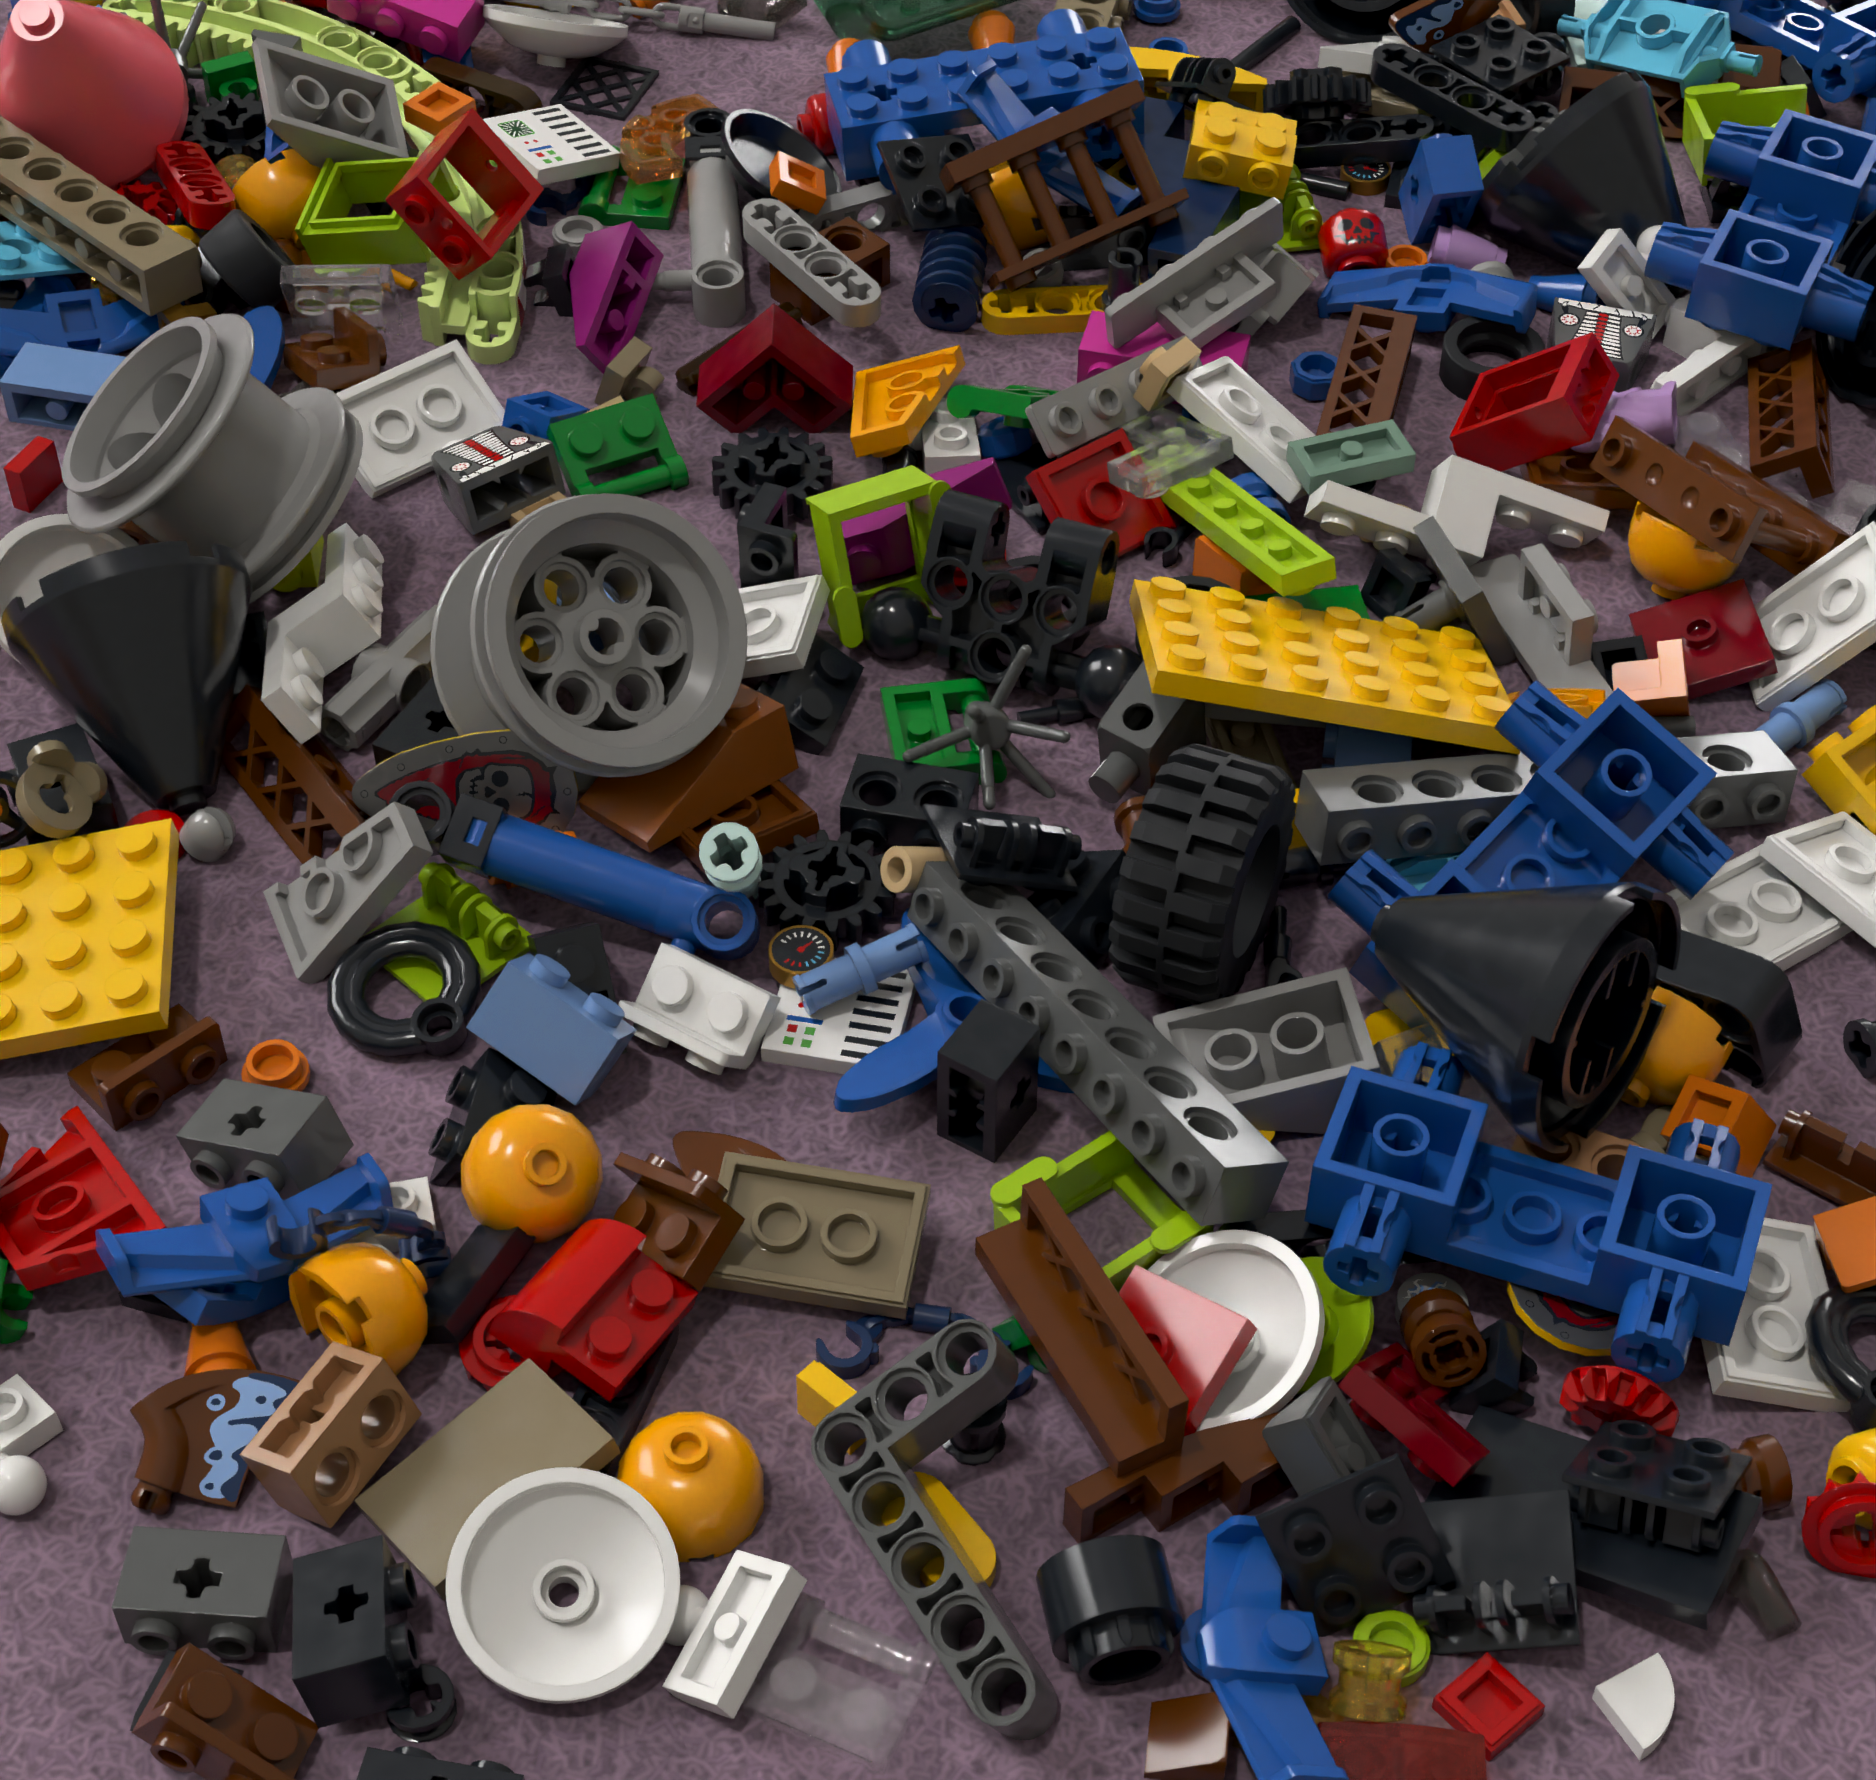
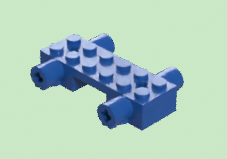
M1669 0L1729 12L1731 31H1736L1750 38L1752 45L1773 46L1781 50L1782 55L1786 57L1794 55L1803 69L1813 70L1812 82L1817 94L1825 101L1831 103L1843 102L1859 94L1868 98H1876V0H1868L1838 13L1832 12L1810 0Z
M1057 9L1044 16L1037 26V40L1015 44L1000 42L988 48L964 52L949 50L941 53L939 56L914 60L899 58L892 61L888 49L882 43L876 40L864 39L855 42L847 48L842 57L843 69L838 72L824 74L828 125L846 181L879 176L881 184L887 190H891L893 195L897 193L876 145L878 141L944 136V130L982 124L959 97L957 90L974 68L989 59H992L997 64L995 70L1034 117L1051 106L1059 113H1062L1134 80H1138L1144 93V79L1120 27H1095L1087 31L1083 19L1077 12L1070 9ZM1143 102L1133 112L1136 119L1132 121V124L1137 134L1145 133ZM1102 125L1086 132L1090 139L1086 147L1094 162L1108 158H1119V154L1122 151L1113 131L1107 132L1105 126Z
M1789 109L1784 110L1775 128L1745 126L1736 122L1722 121L1711 144L1704 167V174L1748 187L1747 196L1738 211L1729 209L1718 230L1704 227L1689 228L1677 223L1663 222L1650 250L1644 276L1691 291L1684 317L1699 321L1711 329L1727 330L1752 338L1764 346H1777L1790 350L1801 326L1855 342L1867 314L1874 286L1861 280L1850 278L1841 273L1839 269L1832 267L1854 221L1862 222L1876 209V135Z
M1537 680L1514 701L1494 727L1539 767L1523 791L1456 860L1451 858L1420 891L1373 849H1370L1344 874L1330 891L1327 898L1371 937V928L1379 911L1385 905H1392L1402 897L1617 883L1640 858L1644 859L1691 900L1735 852L1703 825L1700 819L1688 808L1717 775L1713 769L1619 688L1586 719L1574 709L1569 708ZM1371 940L1349 973L1427 1044L1441 1050L1442 1048L1449 1049L1376 957L1375 942Z
M1418 1041L1416 1046H1410L1401 1052L1392 1077L1351 1066L1312 1166L1304 1219L1305 1222L1334 1230L1323 1259V1268L1328 1278L1339 1288L1355 1295L1367 1297L1378 1296L1387 1292L1394 1282L1403 1253L1407 1251L1614 1312L1620 1315L1611 1344L1612 1359L1617 1367L1637 1372L1654 1383L1669 1382L1681 1375L1685 1369L1693 1336L1725 1346L1730 1345L1747 1290L1773 1184L1736 1174L1740 1159V1145L1735 1136L1728 1132L1729 1127L1722 1125L1717 1127L1704 1123V1120L1694 1118L1693 1122L1683 1123L1674 1129L1665 1154L1629 1144L1619 1180H1614L1481 1142L1489 1104L1459 1096L1465 1079L1464 1068L1449 1049L1442 1048L1441 1050ZM1423 1066L1434 1069L1429 1082L1422 1080L1423 1075L1421 1071ZM1698 1144L1712 1147L1709 1161L1695 1157Z

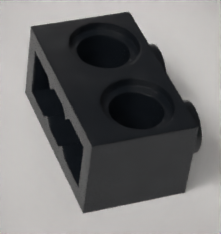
M858 753L840 803V836L845 831L851 832V844L855 846L867 840L873 841L874 854L886 852L893 846L941 847L922 811L923 804L978 810L979 773Z

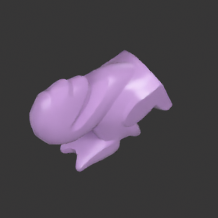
M1676 381L1666 382L1660 389L1642 390L1641 387H1634L1620 393L1613 391L1592 441L1572 447L1571 449L1579 453L1597 452L1615 415L1627 419L1665 445L1675 444L1679 432Z

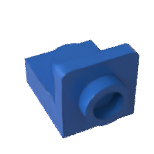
M549 391L507 398L502 426L549 440L546 433L549 424L581 415L590 409Z

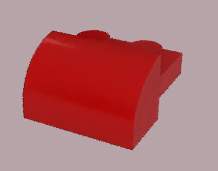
M597 1218L583 1223L495 1317L488 1333L525 1360L530 1358L546 1374L557 1363L611 1402L693 1308L699 1292L664 1271L660 1264L641 1252L647 1237L645 1234L625 1223L612 1219Z

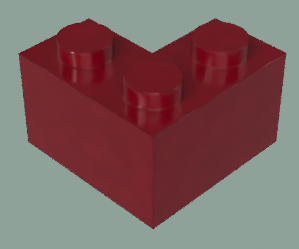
M775 303L699 365L696 407L730 433L744 432L774 407L807 433H821L852 408L853 365Z

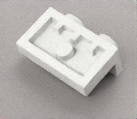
M661 943L636 1002L620 1000L618 1006L624 1011V1017L634 1022L633 1027L637 1029L634 1034L635 1036L667 1048L671 1040L689 1049L685 1056L687 1062L708 1072L721 1075L724 1067L746 1070L753 1062L781 997L674 945Z

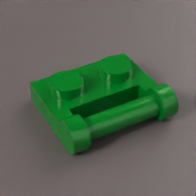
M612 145L621 153L618 169L595 175L589 195L581 201L578 215L592 217L604 226H616L632 221L638 228L669 230L686 174V160L684 158H671L662 154H651L648 156L625 154L619 147ZM617 175L629 176L621 205L609 204L608 202Z
M956 385L948 393L947 407L949 412L956 418H974L980 412H990L1004 415L1003 425L1033 429L1025 413L1026 407L1059 391L1028 385H1009L1005 389H993L976 385Z
M653 393L551 423L546 431L549 440L553 442L558 463L572 496L602 493L639 496L670 486L672 490H676L689 485L686 465L682 457L677 454ZM652 456L655 457L658 464L656 467L595 486L588 478L590 475Z
M976 678L880 688V705L892 759L904 761L903 753L906 750L951 732L947 710H956L959 714L962 713L964 718V712L969 703L973 701L990 702L986 684ZM970 738L971 751L956 752L955 745L912 761L914 763L979 773V785H981L979 747ZM992 750L994 782L1001 783L1007 776L1004 757L999 751Z

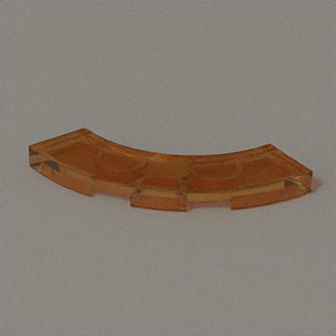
M697 93L655 104L651 107V115H635L622 129L620 163L623 170L636 184L683 177V160L673 149L681 141L685 140V117L698 109L718 107Z

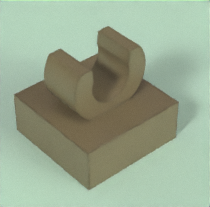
M634 336L607 365L594 402L601 405L620 395L622 399L631 400L653 393L656 399L658 396L654 392L663 383L665 378L656 369L646 366L652 347Z

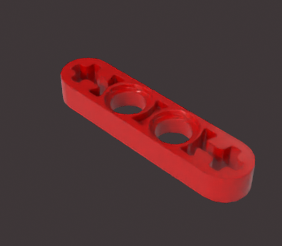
M170 141L156 146L158 175L191 226L211 230L229 212L236 209L235 194L200 144L189 141Z

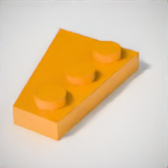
M960 345L856 372L850 433L856 458L870 454L878 458L890 456L900 451L903 446L912 443L966 365Z

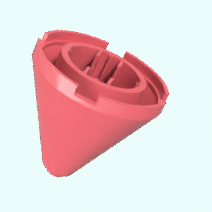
M20 0L12 10L0 43V115L24 132L31 134L36 140L54 152L60 153L65 159L86 173L93 175L98 181L112 190H117L119 183L126 185L150 168L155 174L157 172L156 146L170 141L181 140L189 111V97L185 77L167 43L153 29L141 21L119 12L71 0Z

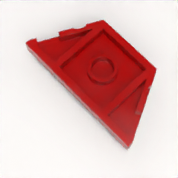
M78 1106L68 1110L60 1118L67 1132L45 1154H43L40 1148L31 1147L13 1165L11 1172L0 1180V1250L27 1291L106 1270V1266L96 1251L95 1231L98 1229L110 1228L113 1234L167 1228Z

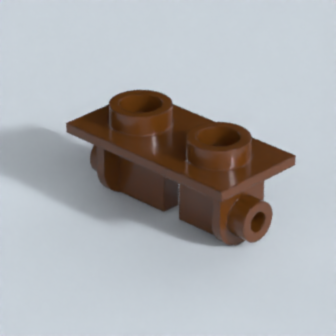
M1792 1109L1787 1112L1778 1129V1133L1781 1136L1764 1158L1762 1164L1842 1206L1876 1196V1148L1862 1141L1859 1142L1856 1148L1846 1144L1847 1133L1813 1116V1112L1807 1109L1802 1114Z

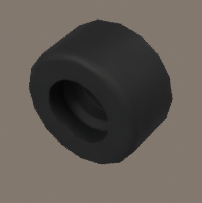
M233 209L199 241L201 252L214 270L254 309L267 305L275 307L302 282L299 270L284 250L258 223L242 210Z

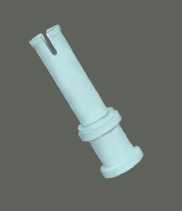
M723 822L713 826L703 836L699 845V858L708 879L716 888L726 892H741L747 898L753 896L754 899H757L758 882L761 881L762 855L754 834L747 827L733 822Z

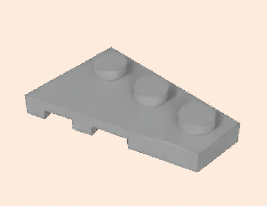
M397 802L391 803L343 836L339 850L327 859L314 856L300 866V877L292 883L286 885L276 882L263 891L297 980L309 984L323 981L335 967L338 959L383 914L390 902L409 880L421 870L424 863L433 854V850L413 808Z

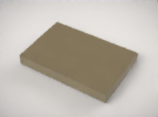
M725 1151L718 1182L728 1190L723 1201L742 1215L745 1220L704 1287L906 1320L931 1197V1184Z
M528 1358L357 1497L354 1502L378 1532L384 1536L393 1548L444 1601L446 1600L447 1566L454 1542L465 1521L487 1496L511 1480L538 1470L574 1467L598 1472L621 1452L614 1438Z

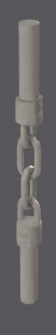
M500 0L544 7V9H549L551 12L559 11L561 14L568 15L572 6L584 7L591 17L614 22H624L631 15L649 17L661 29L703 35V32L773 41L776 32L775 22L706 12V8L660 2L653 9L632 7L629 0H606L623 4L618 8L619 12L623 14L617 15L595 11L594 9L599 8V3L595 0ZM661 10L678 11V24L661 21L660 19L665 17V13Z

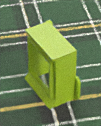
M1727 82L1685 88L1682 142L1701 185L1707 186V179L1712 178L1713 180L1714 178L1704 174V167L1715 133L1722 121L1736 122L1745 126L1775 128L1785 109L1806 114V84L1740 90L1739 84Z
M419 157L336 162L335 164L331 158H326L295 227V231L314 265L315 274L319 279L362 277L369 271V266L429 263L432 255L427 245L394 209L391 215L347 217L352 204L386 202L385 198ZM442 160L427 180L447 202H451L459 197L460 190L455 185L444 160Z
M913 465L805 498L806 504L810 506L822 575L830 588L827 598L830 615L827 623L839 635L840 642L847 648H855L863 642L860 615L866 602L876 592L888 587H904L924 597L925 601L932 603L921 584V577L936 506L943 493L951 489V487L945 481H936ZM905 502L917 574L856 594L852 586L841 522Z
M1110 1130L1057 1164L1050 1157L1041 1156L1035 1158L995 1183L990 1190L995 1230L1020 1219L1022 1185L1042 1177L1066 1215L1113 1188L1153 1229L1150 1237L1102 1267L1118 1293L1135 1265L1148 1270L1163 1255L1174 1252L1194 1237L1213 1232L1214 1225L1200 1226L1186 1210L1182 1211L1134 1162L1132 1153Z

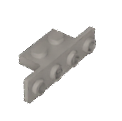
M1272 197L1257 208L1249 209L1239 220L1215 236L1205 238L1197 248L1173 264L1163 266L1152 278L1140 286L1118 296L1105 309L1108 342L1115 349H1118L1158 322L1175 339L1187 335L1190 341L1200 349L1276 297V282L1251 259L1282 239L1284 235L1283 204L1275 197Z
M1183 335L1161 346L1168 350L1185 336L1189 339V336ZM1157 348L1026 407L1025 413L1046 456L1050 459L1056 456L1059 458L1121 428L1129 437L1151 426L1152 424L1147 415L1176 401L1172 396H1169L1151 411H1147L1133 398L1144 377L1139 372L1140 367ZM1198 358L1193 369L1203 366L1200 358Z
M1543 543L1521 549L1520 560L1515 554H1508L1476 563L1471 567L1467 566L1484 592L1516 657L1533 682L1538 680L1546 688L1605 690V700L1613 693L1608 683L1591 661L1593 634L1598 631L1596 610L1589 599L1583 600L1573 586L1565 565L1562 563L1557 564Z

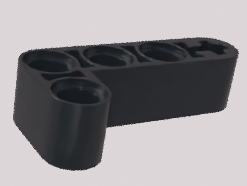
M1681 929L1677 969L1672 971L1659 965L1653 991L1656 986L1670 990L1695 1004L1712 1017L1722 1027L1716 1040L1721 1046L1731 1041L1733 1046L1732 1053L1722 1069L1727 1071L1731 1068L1752 1080V1087L1763 1088L1802 1038L1800 1018L1792 985L1787 975L1776 964L1762 956Z

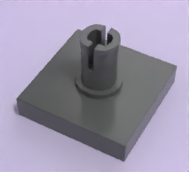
M1434 516L1414 526L1413 530L1440 578L1438 582L1440 588L1402 611H1397L1394 615L1413 621L1419 626V629L1435 631L1459 618L1461 622H1467L1476 638L1480 640L1495 667L1509 664L1518 659L1484 592Z

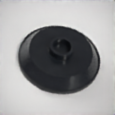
M739 109L732 112L722 124L721 141L727 165L737 182L756 200L768 198L778 200L776 197L771 196L769 165L778 150L824 170L826 196L842 192L839 177L827 157L809 138L787 122L759 110ZM792 209L796 214L800 211V209Z

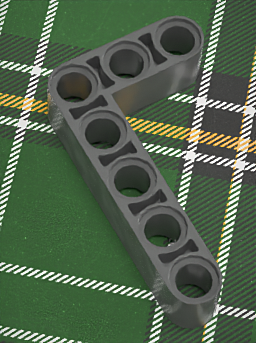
M960 1319L945 1326L827 1414L816 1426L812 1435L811 1452L818 1468L972 1712L982 1722L1002 1735L1014 1740H1032L1043 1735L1053 1724L1057 1713V1695L1053 1685L912 1470L913 1466L1005 1399L1014 1389L1018 1379V1362L1014 1353L983 1322L974 1319ZM988 1349V1357L984 1366L971 1375H964L965 1364L971 1355L980 1350ZM921 1394H927V1403L924 1410L917 1417L904 1421V1412L909 1402ZM866 1438V1449L862 1457L857 1462L844 1466L848 1448L854 1442ZM898 1497H905V1507L901 1516L894 1523L882 1526V1514L885 1507L892 1500ZM944 1557V1570L941 1577L934 1584L921 1588L920 1575L925 1565L934 1558ZM983 1618L985 1621V1631L982 1639L975 1647L967 1651H961L959 1644L963 1628L970 1621ZM1017 1681H1024L1026 1684V1697L1022 1706L1016 1712L1002 1716L1000 1712V1699L1003 1692L1009 1685Z

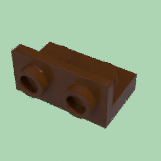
M345 306L333 308L335 338L328 333H307L300 336V342L286 343L284 346V365L311 387H322L329 390L349 388L380 374V366H385L387 360L383 336L378 333L376 328Z
M178 1003L169 1009L167 1029L125 1036L69 1071L67 1076L70 1086L116 1132L133 1120L142 1121L150 1118L160 1109L163 1101L188 1085H198L208 1081L217 1072L219 1066L228 1059L219 1024L210 1016L197 1021Z
M620 1152L613 1165L637 1184L626 1201L619 1206L613 1220L625 1223L645 1234L647 1237L641 1252L660 1264L664 1271L700 1292L745 1218L723 1201L728 1190L710 1176L692 1169L689 1175L685 1177V1173L677 1166L653 1153H650L647 1159L643 1161Z
M188 1643L175 1653L131 1733L152 1745L150 1748L151 1754L163 1765L179 1772H195L206 1780H296L294 1776L318 1731V1727L315 1722L196 1646Z

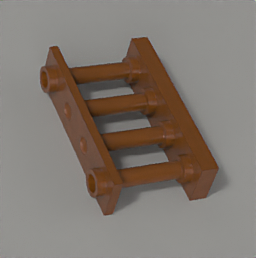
M1134 80L953 160L943 167L939 177L947 194L960 188L963 189L965 195L971 194L1004 269L995 272L987 281L991 291L1006 285L1009 293L1014 292L1038 280L1035 273L1037 270L1144 222L1148 223L1150 229H1154L1179 216L1176 208L1190 197L1186 187L1167 196L1164 195L1132 124V121L1136 119L1133 112L1146 99L1138 80ZM1102 125L1105 126L1107 132L1113 131L1145 203V206L1120 217L1117 216L1085 145V142L1089 140L1086 132ZM1057 146L1060 153L1066 152L1098 224V227L1073 238L1069 236L1037 164L1041 161L1039 153ZM1010 167L1012 174H1019L1051 245V248L1024 260L990 187V184L994 182L991 174Z
M1615 415L1590 465L1592 469L1733 563L1740 564L1750 545L1796 576L1851 537L1848 533L1712 447L1693 441L1684 457L1627 419Z

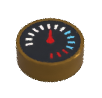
M1388 162L1341 165L1340 180L1351 182L1350 192L1362 196H1372L1384 192L1388 187L1391 175V166Z
M796 925L781 930L771 939L768 947L771 975L780 984L795 989L792 980L793 976L804 974L834 960V946L831 938L824 931L808 925Z

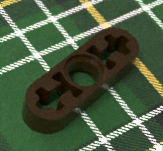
M432 57L420 66L441 83L472 98L469 87L475 88L485 101L484 106L475 100L476 111L482 119L543 107L538 95L526 85L441 57Z

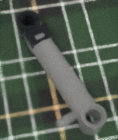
M703 108L691 112L684 120L691 269L667 270L663 273H657L651 289L664 290L666 292L692 291L695 319L708 327L724 328L739 323L746 313L738 182L727 165L721 141V127L730 114L718 108Z

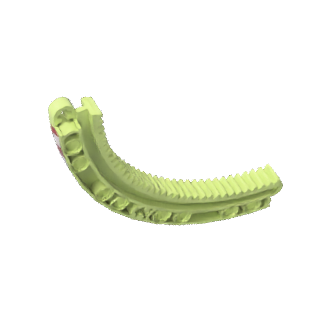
M106 0L103 3V9L119 13L125 12L128 16L141 21L157 33L150 0ZM161 0L171 48L178 49L198 2L203 1L207 5L200 26L186 56L188 68H192L199 63L201 66L203 62L246 50L254 60L251 35L254 29L301 37L302 48L305 53L393 80L402 125L420 150L417 157H420L436 137L405 121L403 103L439 80L396 49L352 26L304 7L280 0ZM444 158L443 160L449 173L460 190L459 197L448 203L478 234L494 212L449 161ZM489 160L491 165L498 167L496 162ZM521 220L492 259L460 280L429 249L432 256L429 263H426L427 272L424 273L425 284L421 287L422 297H418L417 300L423 340L434 343L436 346L445 345L447 334L466 335L468 355L477 363L486 365L502 363L513 356L526 308V287L523 282L526 270V254ZM490 334L498 335V337L492 339V342H489Z

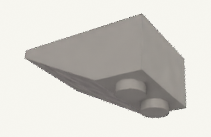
M260 38L254 40L252 49L266 125L310 164L322 169L326 158H331L334 164L336 162L409 158L392 79Z
M1347 967L1152 1016L1154 1027L1257 1130L1323 1134L1327 1130L1351 1066L1381 1074Z

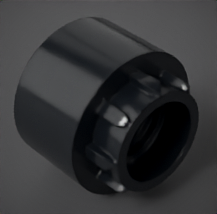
M1114 1535L1096 1538L1062 1550L1049 1558L1039 1568L1036 1574V1582L1052 1652L1057 1659L1070 1664L1071 1670L1079 1673L1080 1679L1083 1682L1098 1686L1129 1683L1159 1671L1168 1663L1175 1650L1173 1638L1182 1629L1183 1619L1165 1549L1159 1541L1141 1535Z

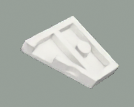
M1382 36V41H1379V43L1368 42L1320 47L1318 68L1334 66L1342 68V71L1370 74L1373 52L1378 46L1389 43L1403 44L1408 47L1410 45L1398 36Z

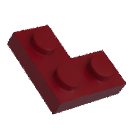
M1398 1342L1356 1363L1338 1385L1342 1391L1352 1398L1350 1406L1354 1413L1370 1427L1382 1432L1388 1430L1409 1448L1407 1456L1412 1464L1432 1480L1437 1482L1445 1480L1454 1488L1472 1475L1491 1452L1439 1407L1451 1393L1452 1389L1434 1386L1424 1380L1416 1369L1411 1354Z

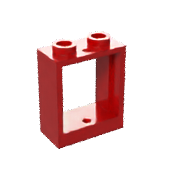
M472 108L437 134L385 200L451 273L460 280L493 258L544 188ZM444 158L449 161L494 212L478 234L427 180ZM489 160L496 162L498 167L491 165Z
M1588 333L1480 373L1449 436L1456 455L1502 472L1592 441L1620 376L1594 333Z

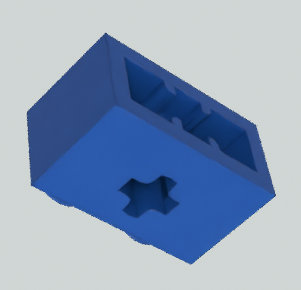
M1441 133L1420 140L1398 193L1411 245L1432 243L1438 225L1450 228L1452 224H1455L1466 230L1474 213L1475 206L1484 191L1471 134L1452 136L1451 134Z

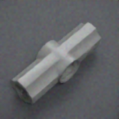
M434 605L429 610H424L387 646L373 643L358 655L353 666L351 680L322 707L320 733L325 736L330 744L347 752L352 748H359L397 710L402 711L432 678L430 642L437 605Z

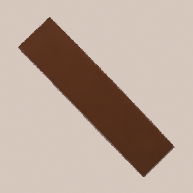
M1280 1412L1252 1420L1246 1419L1200 1430L1184 1436L1181 1449L1118 1478L1109 1466L1066 1487L1063 1513L1064 1527L1079 1544L1097 1537L1141 1511L1159 1533L1217 1498L1223 1502L1233 1516L1245 1515L1293 1487L1262 1436L1264 1427Z

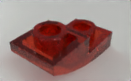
M1342 1721L1319 1722L1317 1724L1337 1767L1345 1769L1349 1780H1487L1484 1735L1402 1723Z

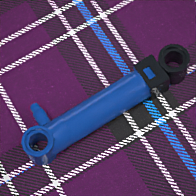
M418 780L407 783L399 788L389 801V805L397 802L413 808L415 812L429 805L439 807L440 816L438 822L429 831H425V834L433 850L431 856L440 855L452 867L489 880L493 876L672 940L671 945L693 955L697 948L716 959L727 961L740 959L751 953L759 941L761 928L753 904L741 892H726L703 882L509 815L504 807L461 793L455 806L444 790L432 782ZM729 910L742 915V928L734 937L718 939L709 933L710 922L718 913Z

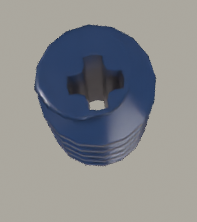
M977 227L931 230L926 235L912 302L917 317L929 328L962 332L968 330L976 321L986 272L985 268L988 261L986 253L987 238Z

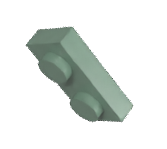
M1393 419L1288 442L1286 461L1308 495L1316 491L1327 480L1344 486H1351L1414 472L1416 459L1415 451Z

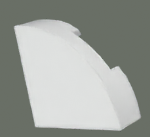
M1656 1653L1597 1685L1592 1699L1640 1761L1660 1744L1673 1714L1675 1694L1670 1672L1659 1653Z

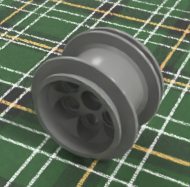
M232 313L219 314L204 320L194 316L185 317L164 326L136 347L110 374L84 410L70 437L62 463V478L65 486L68 488L67 513L72 525L80 532L87 534L107 532L132 521L158 542L187 541L191 556L214 557L211 545L217 543L228 546L239 552L245 561L252 583L250 603H252L277 585L299 564L334 519L350 490L359 467L363 447L362 428L357 418L344 409L343 403L336 393L327 388H306L280 398L250 373L254 356V333L250 323L244 317Z
M609 493L579 495L560 499L538 508L526 515L510 529L500 532L483 542L459 564L449 578L435 610L430 642L431 667L440 702L459 736L475 732L510 729L523 743L539 755L557 765L575 771L579 788L578 794L586 793L598 776L629 777L642 775L668 766L690 753L713 731L731 707L744 674L748 643L747 623L739 589L731 571L713 544L685 518L662 505L636 496ZM545 579L553 581L560 588L562 593L561 606H557L547 599L544 592ZM604 587L607 588L620 602L616 603L613 602L610 598H608L604 591ZM596 631L601 637L604 649L598 652L591 646L588 638L589 633ZM522 634L528 635L537 643L539 649V659L537 662L531 661L522 653L520 647V637ZM618 682L625 685L631 692L633 697L631 711L625 709L618 702L616 697ZM558 686L566 688L573 696L575 703L573 714L566 713L557 703L556 693Z

